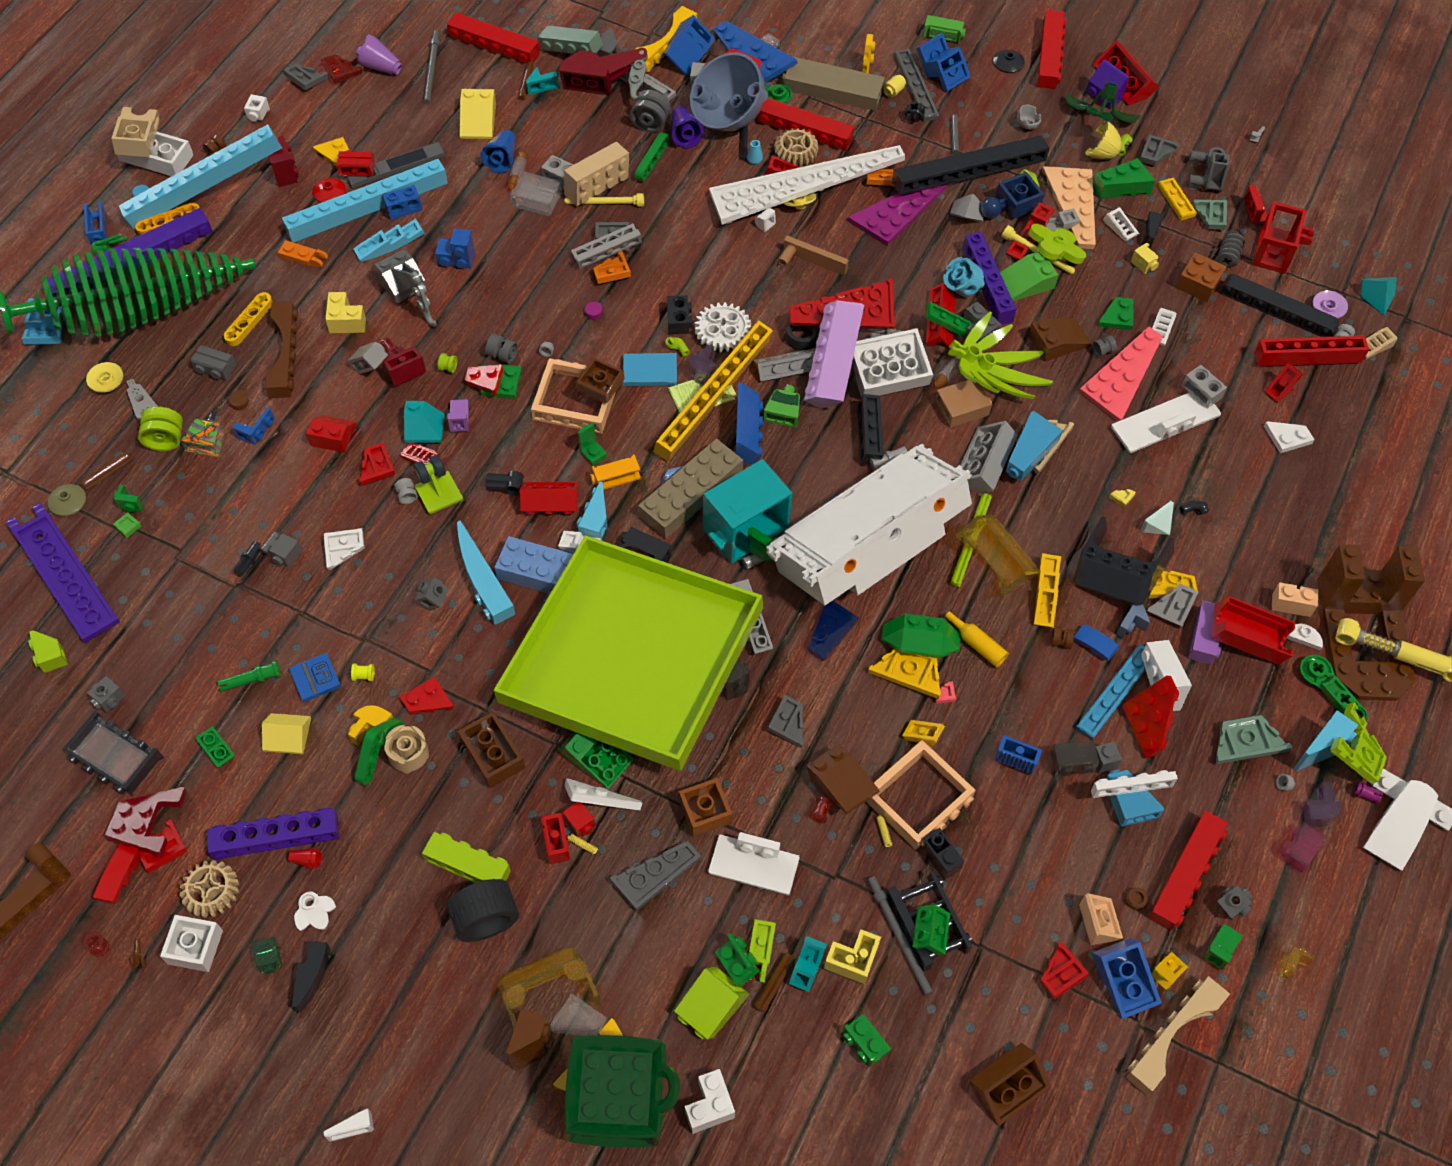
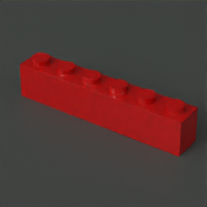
M1047 9L1045 11L1037 87L1056 89L1057 83L1061 81L1062 73L1059 72L1062 70L1063 62L1060 61H1062L1064 51L1061 50H1063L1065 42L1062 39H1064L1066 31L1063 28H1065L1067 20L1064 18L1063 11Z
M456 12L447 23L449 37L527 64L529 61L534 62L540 54L539 41Z
M767 98L762 104V108L757 115V122L784 131L785 129L790 131L791 128L793 130L799 128L801 131L805 129V132L810 131L811 135H815L817 142L843 151L847 150L853 139L854 126Z
M1365 336L1260 339L1254 353L1258 366L1287 365V363L1291 365L1362 363L1369 351Z
M1206 810L1203 812L1148 919L1169 931L1175 925L1180 926L1185 917L1182 915L1184 908L1188 910L1193 901V898L1190 897L1192 892H1197L1202 884V881L1199 880L1202 874L1206 875L1211 866L1208 861L1210 857L1214 859L1219 850V847L1216 846L1218 841L1222 842L1228 832L1225 830L1228 822Z

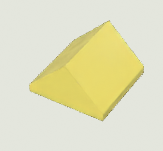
M271 713L262 722L263 752L303 755L311 716Z

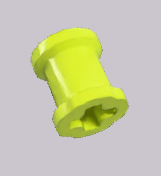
M357 663L352 664V681L367 679L369 682H373L375 675L374 664L369 666H359Z

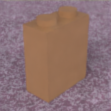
M963 381L938 389L935 401L950 428L989 416L992 401L986 396L984 387L977 382Z

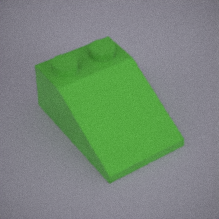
M1039 252L1025 256L1000 272L1013 301L1055 289L1058 274L1049 259L1042 256Z

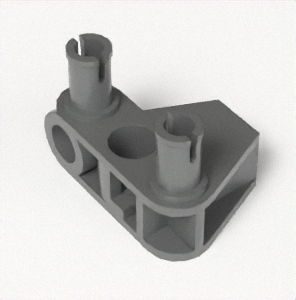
M1213 147L1206 152L1191 150L1189 161L1204 162L1205 171L1204 176L1190 174L1188 185L1203 186L1204 190L1213 189L1222 192L1229 168L1230 154H1226L1219 147Z

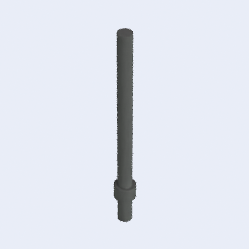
M438 30L433 31V37L430 40L431 51L424 95L425 104H429L431 99L436 55L440 45Z
M875 876L869 878L868 882L874 892L873 897L876 903L880 904L924 994L932 993L933 991L887 901L888 896L885 890L881 889Z

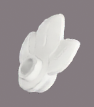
M314 892L304 893L298 901L299 909L294 915L295 924L300 931L310 924L316 929H326L329 923L327 912L336 908L334 901L328 896H318ZM308 901H313L311 906H306Z

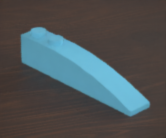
M458 521L459 543L469 580L476 593L474 595L475 600L479 606L483 605L485 608L483 612L488 620L491 619L494 625L515 615L514 605L461 521Z

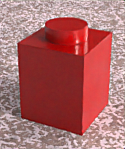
M576 802L563 811L565 822L577 837L586 836L593 831L595 820L581 802Z

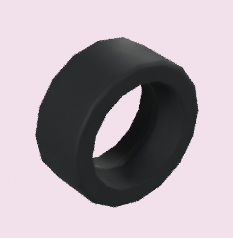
M788 322L785 331L786 342L798 350L810 349L816 344L819 327L789 325ZM806 328L812 332V335L808 338H798L793 335L792 330Z

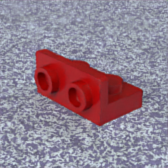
M1249 185L1243 200L1251 223L1262 224L1267 217V213L1256 185Z

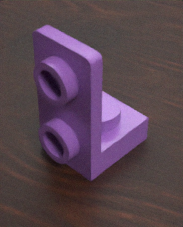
M467 399L450 401V413H448L450 432L469 431V402Z

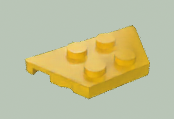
M893 649L891 653L884 655L880 662L874 666L871 665L868 669L870 674L940 699L941 691L937 657L901 653Z

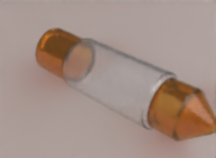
M525 151L518 152L514 158L507 182V187L511 191L517 190L521 182L528 159Z
M953 357L938 373V376L934 379L935 388H943L960 372L959 359L957 357Z

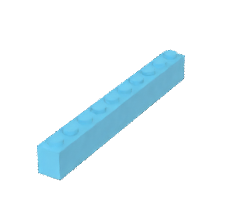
M267 124L119 205L123 217L135 229V225L139 221L174 208L282 149Z
M436 159L285 216L282 220L289 238L294 243L385 208L382 194L415 185L418 194H422L448 184L446 172L440 160Z

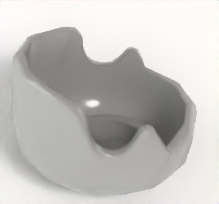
M1022 105L1019 108L1016 119L1022 128L1032 130L1040 125L1041 114L1038 115L1036 107L1032 105Z

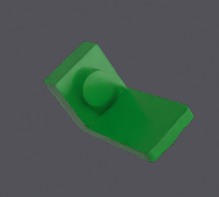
M590 423L587 426H583L578 431L579 450L582 456L592 466H595L608 457L607 452L596 442L595 425Z
M1223 924L1203 959L1222 971L1231 960L1232 953L1240 942L1242 935L1226 924Z

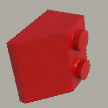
M320 415L311 420L306 436L310 446L345 453L357 422Z

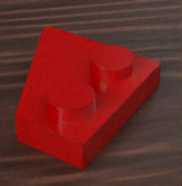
M383 442L365 448L362 474L359 477L361 486L395 475Z

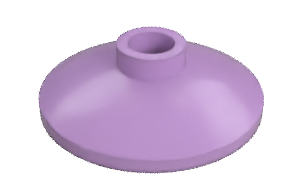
M1321 291L1315 295L1312 302L1314 308L1335 316L1337 319L1344 316L1348 310L1346 299L1334 291Z

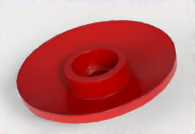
M325 178L314 185L312 193L314 198L322 203L346 194V186L337 178Z

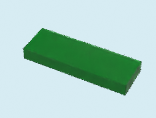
M932 302L926 305L927 320L966 338L968 336L966 329L972 325V322Z

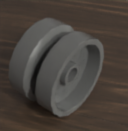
M644 90L639 93L630 111V118L637 128L649 133L658 132L662 129L670 113L671 105L663 94L654 90Z

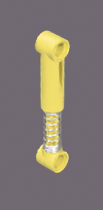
M1344 618L1340 620L1335 637L1338 643L1343 645H1353L1355 643L1363 645L1364 643L1367 647L1368 645L1372 646V649L1374 647L1377 648V651L1381 649L1382 652L1387 651L1388 654L1391 653L1394 659L1443 675L1446 681L1452 682V656L1448 657L1402 640L1400 642H1392V639L1387 640L1386 637L1382 638L1381 635L1376 636V633L1366 632L1353 619Z

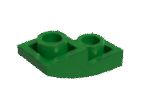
M213 726L195 737L217 768H220L235 757Z

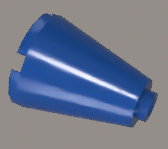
M503 130L483 147L481 160L486 167L491 168V171L504 173L513 165L516 141L513 132Z

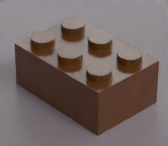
M494 711L458 730L461 743L489 788L525 769L523 757Z

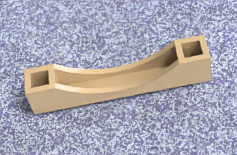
M1209 976L1204 982L1200 979L1192 988L1195 993L1191 997L1187 995L1179 1004L1182 1007L1179 1013L1174 1011L1166 1020L1170 1023L1166 1029L1161 1027L1153 1036L1157 1039L1154 1044L1148 1043L1140 1052L1143 1055L1141 1060L1135 1059L1127 1068L1130 1073L1126 1079L1146 1096L1156 1088L1166 1075L1165 1062L1167 1050L1176 1031L1192 1020L1212 1016L1230 995L1229 992Z

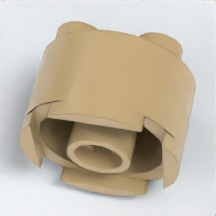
M401 725L395 727L387 734L384 746L390 764L395 769L407 774L422 767L429 758L428 745L424 734L419 728Z

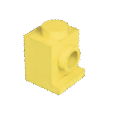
M1148 243L1134 250L1131 262L1144 274L1154 271L1159 266L1157 262L1158 256L1148 248Z

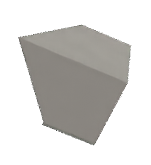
M973 193L954 201L950 215L980 223L984 219L980 210L981 202Z

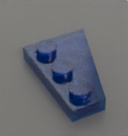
M833 600L824 605L808 651L822 661H825L858 622L859 617Z

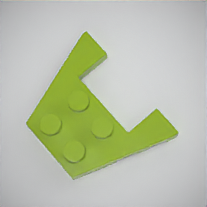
M1355 702L1347 704L1343 715L1358 724L1356 727L1357 735L1352 740L1351 747L1342 737L1334 739L1331 751L1368 782L1374 784L1380 780L1387 757L1375 736L1369 735L1366 730V720L1364 717L1360 718L1355 710L1358 707Z

